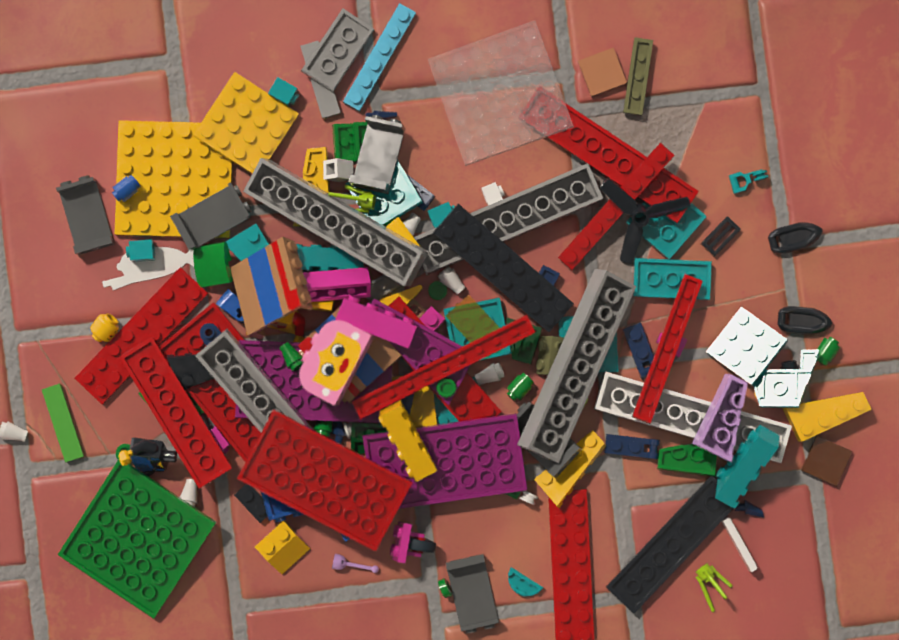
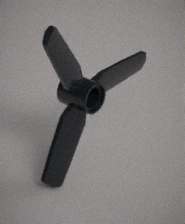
M606 179L601 185V190L624 213L631 216L632 222L627 227L620 260L629 264L634 260L643 235V227L649 223L650 218H659L690 207L689 198L683 197L653 204L646 209L644 205L636 204L635 200L612 180ZM639 213L644 214L641 218L635 217Z

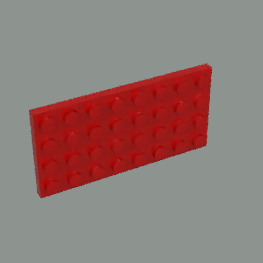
M213 302L159 346L166 359L167 355L172 354L174 356L185 355L186 353L198 354L206 347L200 337V329L207 323L216 325L221 333L228 329L238 342L245 339ZM211 329L206 331L207 336H211L213 333ZM215 378L185 389L246 462L261 434L249 418L235 417L236 403Z
M273 409L237 477L238 480L374 551L377 550L412 485V481Z

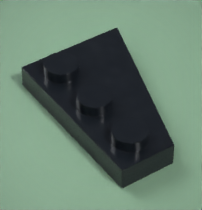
M192 353L174 356V354L167 355V360L184 389L214 379Z

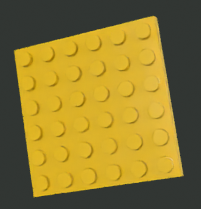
M119 121L116 184L126 176L132 175L141 187L126 202L122 200L118 202L116 199L115 235L181 237L170 216L175 213L180 214L226 188L228 183H232V161L193 136L201 123ZM230 230L216 238H230Z

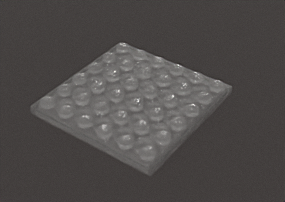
M535 20L428 59L465 166L574 127Z

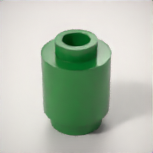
M832 337L824 338L816 349L820 351L817 361L824 366L831 363L840 350L839 342Z
M525 373L517 375L506 388L508 390L507 395L514 401L517 399L521 401L532 389L534 381Z

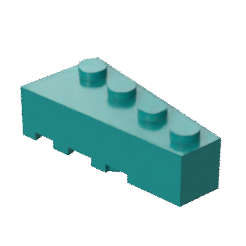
M257 224L226 241L228 248L241 261L269 245Z
M296 244L303 272L364 268V262L335 245H330V248H324L322 245L303 247L302 244Z
M759 425L755 431L752 430L745 443L742 442L739 445L737 452L733 455L732 462L727 461V464L718 470L715 498L735 509L739 504L738 497L740 495L744 496L747 493L751 479L753 481L757 479L761 467L767 465L779 448L780 435L762 425Z

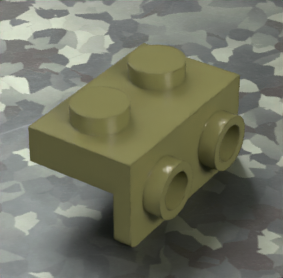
M540 336L536 374H549L564 340L563 337Z

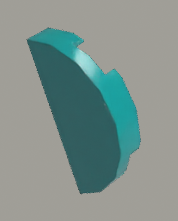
M510 567L508 582L517 594L532 596L544 588Z

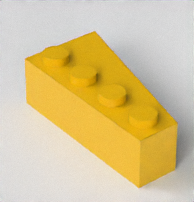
M864 392L801 403L799 408H782L798 442L807 440L872 410Z
M399 400L380 410L378 418L382 426L387 428L389 432L387 435L391 443L396 444L398 448L396 452L400 460L406 462L408 466L406 471L409 477H414L417 482L436 472L437 467L402 401Z

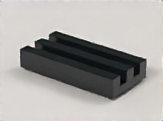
M727 216L701 242V245L715 257L741 229ZM728 222V227L708 245L707 242ZM733 227L735 230L714 251L712 248Z

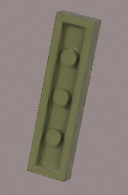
M634 37L623 109L625 114L638 116L643 114L653 40Z

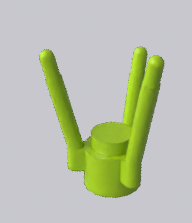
M345 185L346 189L362 195L358 197L340 193H328L329 196L358 201V206H361V208L356 210L359 212L369 213V209L374 210L376 196L372 192Z
M706 563L695 571L698 575L695 578L701 586L711 612H714L715 609L703 580L705 583L710 581L724 599H727V596L713 578L716 575L730 588L733 585L713 565L710 566Z

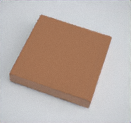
M614 47L578 61L591 97L627 84Z

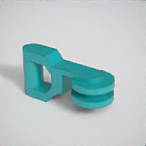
M761 169L747 174L738 172L729 175L733 193L746 191L748 185L752 183L750 175L756 176L754 182L769 178V175H765L767 170ZM740 176L746 179V185L741 188L737 179Z

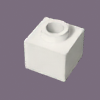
M496 182L481 188L487 205L503 200L502 197L505 196L501 185L497 186Z

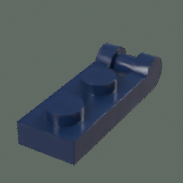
M638 323L622 330L641 379H644L648 374L650 366L643 368L642 363L648 361L651 365L654 356L642 324Z
M606 434L604 453L658 459L657 447L660 446V440ZM644 444L650 445L649 452H644Z

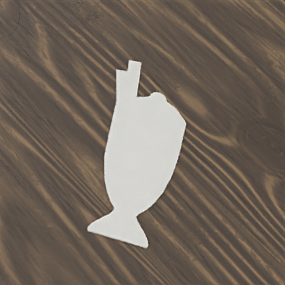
M155 247V261L142 262L130 261V258H127L125 253L120 263L117 264V269L122 271L124 276L102 281L103 286H112V289L115 290L131 283L174 273L186 263L194 267L193 251L189 250L185 254L180 250L169 247Z

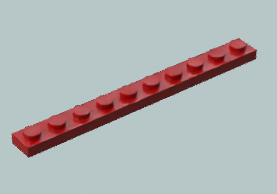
M525 315L352 401L359 418L362 419L535 333V330L528 316Z

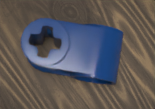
M227 289L216 304L237 321L244 323L243 316L240 317L239 313L241 308L238 297Z

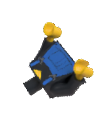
M132 438L129 451H121L119 453V460L122 466H126L132 461L136 469L150 477L154 472L166 471L168 462H176L177 452L168 451L162 441Z

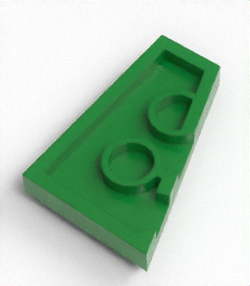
M694 444L659 449L657 469L705 476L712 475L714 477L717 456Z

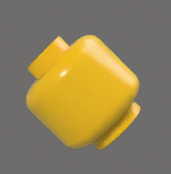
M100 314L90 327L93 333L92 337L98 342H110L119 330L118 320L111 314Z

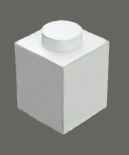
M339 158L323 161L324 180L335 182L349 181L350 174L353 175V161Z

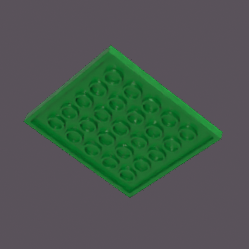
M118 459L61 548L58 556L154 619L217 522L132 465L122 466Z

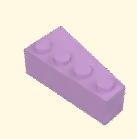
M731 374L724 375L692 444L732 462V453L736 443V434L740 424V414L745 400L747 382Z

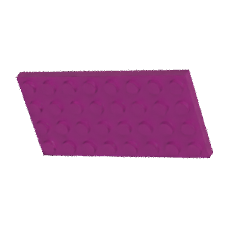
M239 340L243 348L305 420L381 423L378 418L380 410L360 419L353 403L351 404L348 401L344 403L341 400L339 406H334L308 392L301 384L300 369L295 372L288 369L282 352L279 349L287 342ZM289 342L291 346L299 353L301 349L298 347V345L301 342ZM392 365L354 400L392 382ZM236 404L235 417L248 418Z
M516 413L416 428L437 467L436 472L417 482L414 477H409L406 471L408 466L405 461L400 460L396 452L398 451L396 444H392L387 435L389 432L363 435L366 458L412 481V485L399 509L527 490L522 449L517 445L520 435Z

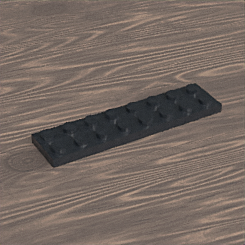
M459 203L433 231L437 237L546 331L550 332L574 305L571 300Z
M712 475L606 586L633 614L734 509L715 498L717 480Z

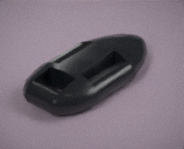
M798 222L773 230L768 236L771 251L777 254H786L811 246L820 238L823 230L812 223ZM777 236H779L781 247H778L776 241Z
M788 306L780 309L778 312V327L789 333L818 334L826 331L833 324L827 314L815 308ZM786 314H789L788 325L785 324Z

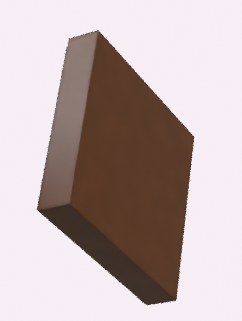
M816 435L801 471L837 486L852 451Z

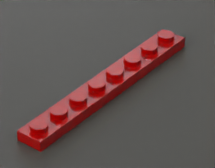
M660 142L620 188L636 200L675 155ZM609 199L558 258L573 270L624 212Z
M684 274L632 414V417L648 424L652 421L703 282L700 279Z

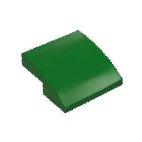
M367 122L332 125L334 159L339 158L358 162Z
M226 242L203 245L193 250L195 275L200 287L225 284L233 281L228 264L232 258Z

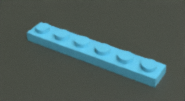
M399 3L343 103L360 112L415 17V11Z

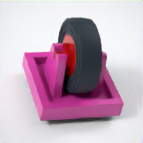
M398 521V525H395L393 530L395 543L391 545L390 556L396 562L405 563L407 555L421 557L423 552H435L436 543L425 540V534L411 532V524Z

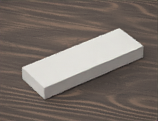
M726 517L721 522L747 569L750 572L757 570L758 567L732 520Z

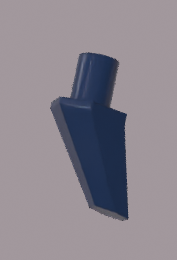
M374 110L373 113H366L365 117L377 115L382 117L383 120L396 118L397 112Z
M332 421L333 434H336L335 441L342 444L343 436H347L342 422Z
M744 500V503H739L735 508V511H744L748 515L764 517L763 510L747 500Z

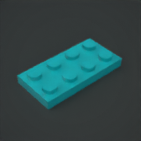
M635 258L633 285L636 288L633 297L675 299L684 274L703 281L696 300H710L712 261Z

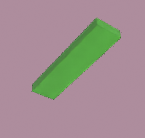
M61 384L42 389L65 463L84 457Z

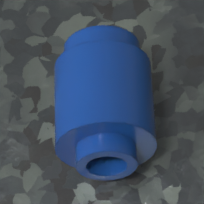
M132 175L126 176L112 187L114 190L112 194L118 202L121 200L126 202L138 192L141 186Z

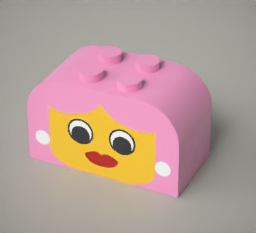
M335 320L324 325L319 334L315 333L311 340L313 346L310 351H306L301 361L304 363L300 369V381L303 387L308 392L334 406H339L374 336L345 321Z

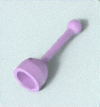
M334 555L332 569L342 570L346 566L371 570L373 573L379 571V567L376 565L371 567L347 562L343 555Z

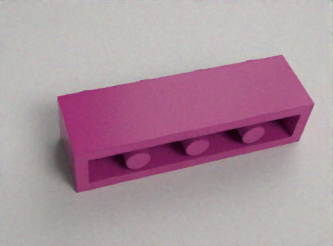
M368 267L303 273L307 281L306 285L311 296V302L342 300L344 298L348 299L349 296L355 298L371 297V281Z
M349 296L348 299H343L335 320L345 321L367 333L409 348L417 328L414 325V320L406 317L401 320L396 318V313L388 310L383 313L378 311V306L367 303V306L359 303L360 299Z

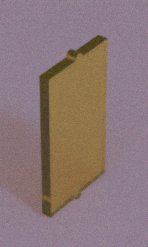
M470 295L459 304L457 303L456 307L446 315L470 343L499 329V326Z

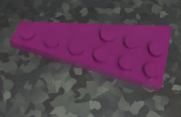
M375 298L371 303L378 306V311L383 313L388 310L396 313V318L401 320L404 317L409 318ZM417 321L414 322L417 328L409 348L390 342L415 370L462 347ZM470 365L445 377L455 382L456 391ZM436 381L430 384V386L439 395V393L437 392V384L439 381ZM454 393L451 397H447V398H446V397H442L441 395H439V396H440V397L448 404V406H449V404H450V402H451L453 396L455 395V393Z

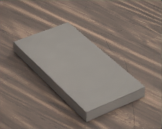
M342 8L301 72L331 92H334L373 33L374 28Z

